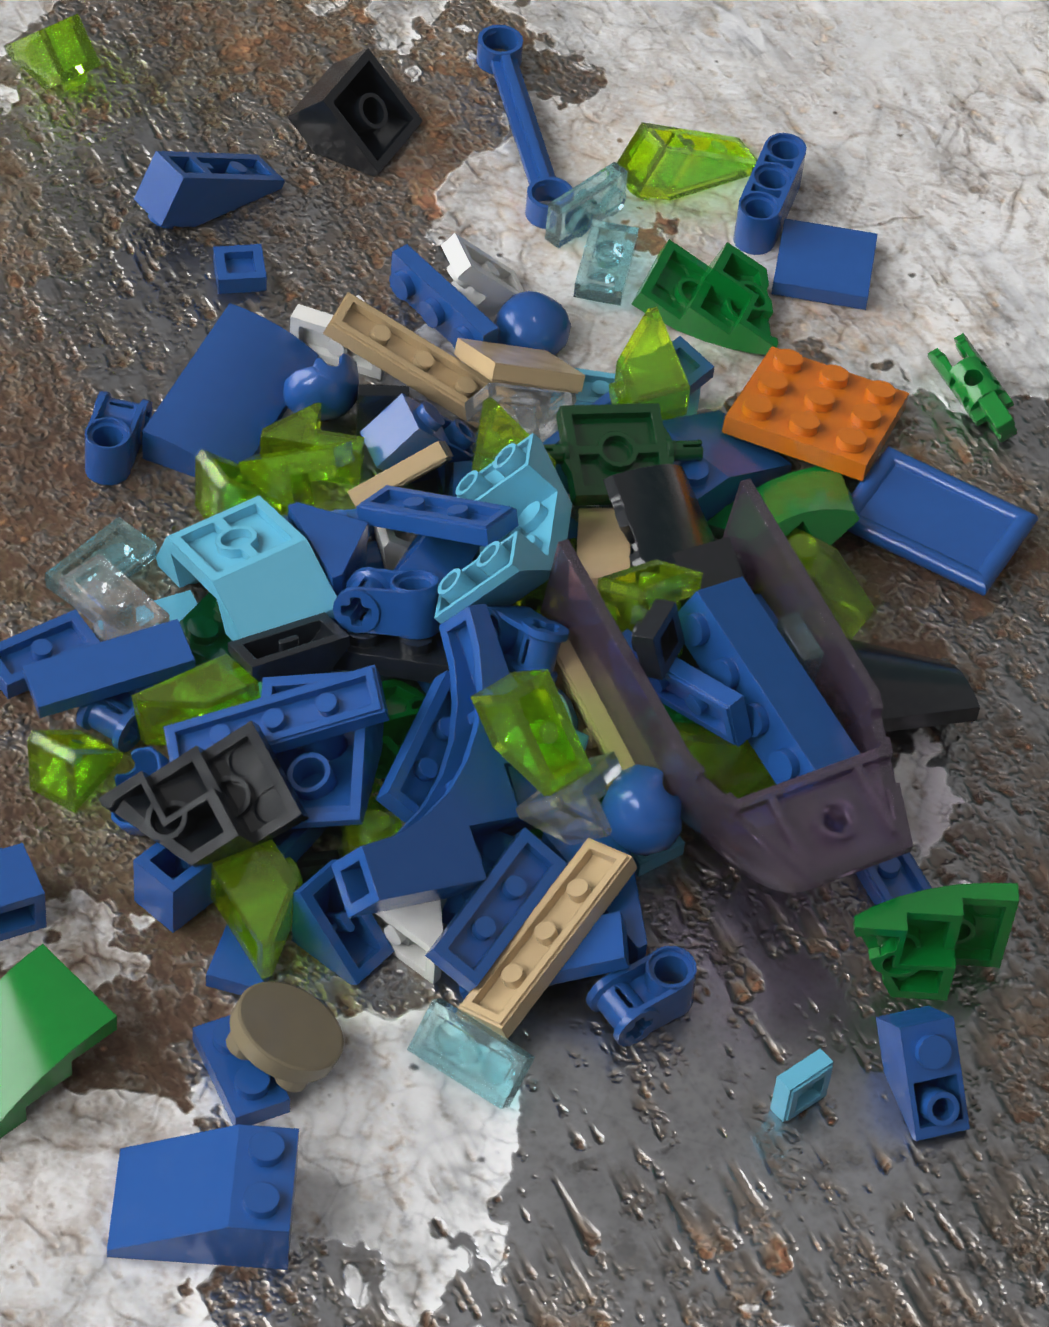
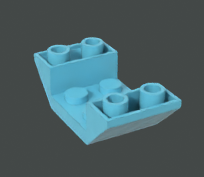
M532 433L517 445L511 443L505 446L498 453L495 460L481 471L473 470L463 477L456 488L455 493L458 498L510 506L517 509L519 526L500 540L494 541L486 547L480 546V555L476 560L462 570L459 568L453 569L442 579L437 589L439 595L434 617L440 624L471 605L511 606L563 570L572 502L541 439Z
M260 495L167 536L156 556L158 567L179 588L200 582L217 599L225 633L232 641L323 612L331 619L335 618L333 605L337 596L308 540Z

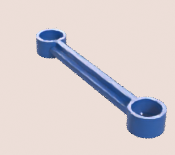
M488 26L478 35L476 61L483 71L494 75L529 183L525 207L526 218L538 228L547 230L562 228L572 218L574 190L568 182L555 176L520 70L523 37L519 31L510 26ZM492 49H504L507 51H495ZM554 201L559 203V205H545L540 202Z

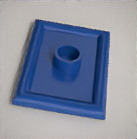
M887 446L870 468L864 480L851 493L852 503L857 509L860 519L847 532L985 596L1038 521V516Z

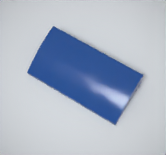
M229 303L142 430L143 459L235 491L288 409L283 397L285 379L297 370L313 366L319 355L307 344L279 325L247 309Z

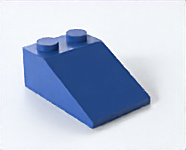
M721 410L662 420L672 441L697 439L702 441V461H674L673 464L683 467L706 521L750 490L772 479L786 475L791 471L792 466L790 462L773 450L722 433L726 414Z
M347 672L263 677L261 698ZM384 722L275 754L309 819L292 829L363 824L382 752Z
M238 1124L120 1148L107 1244V1257L288 1270L298 1166L299 1129Z

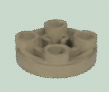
M271 981L250 986L242 993L230 1015L231 1031L226 1038V1045L229 1051L239 1059L249 1060L258 1069L274 1077L277 1084L288 1092H301L308 1083L321 1080L327 1076L343 1052V1033L332 1012L312 994L287 983Z

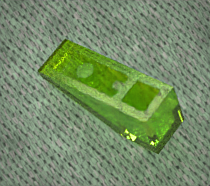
M641 122L614 168L627 182V189L636 197L643 200H649L650 198L674 200L751 175L758 159L738 137Z

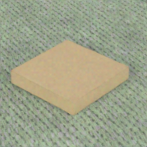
M457 338L454 355L457 356L456 358L492 382L577 394L582 392L586 375L546 350Z
M437 441L350 489L347 493L356 507L386 485L403 488L453 460V454L446 441Z

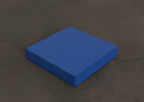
M785 218L771 294L866 310L878 234Z

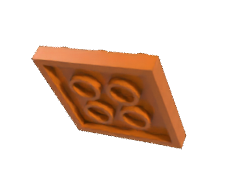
M772 346L725 415L722 433L863 481L903 414L909 393L894 388L888 382L881 380L873 381L849 373L841 366L826 365L803 357L797 351L779 349Z

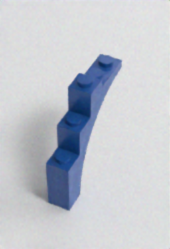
M486 604L468 606L439 625L449 666L452 706L448 744L437 779L421 807L394 836L360 846L331 864L348 918L456 897L487 880L481 854L476 847L473 837L491 834L521 817L516 794L511 786L506 767L528 764L533 722L542 716L537 703L520 706L515 691V684L510 676L498 640V634Z

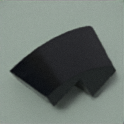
M677 464L653 465L614 474L603 479L619 528L634 551L629 556L634 570L644 575L649 574L672 553L715 541L682 466Z
M829 635L828 645L840 679H848L857 706L865 705L874 733L977 721L980 705L975 693L963 673L950 662L837 635Z
M253 721L246 723L206 750L198 746L193 747L151 775L140 771L98 798L103 807L115 813L193 867L213 863L249 850L309 819L260 726Z

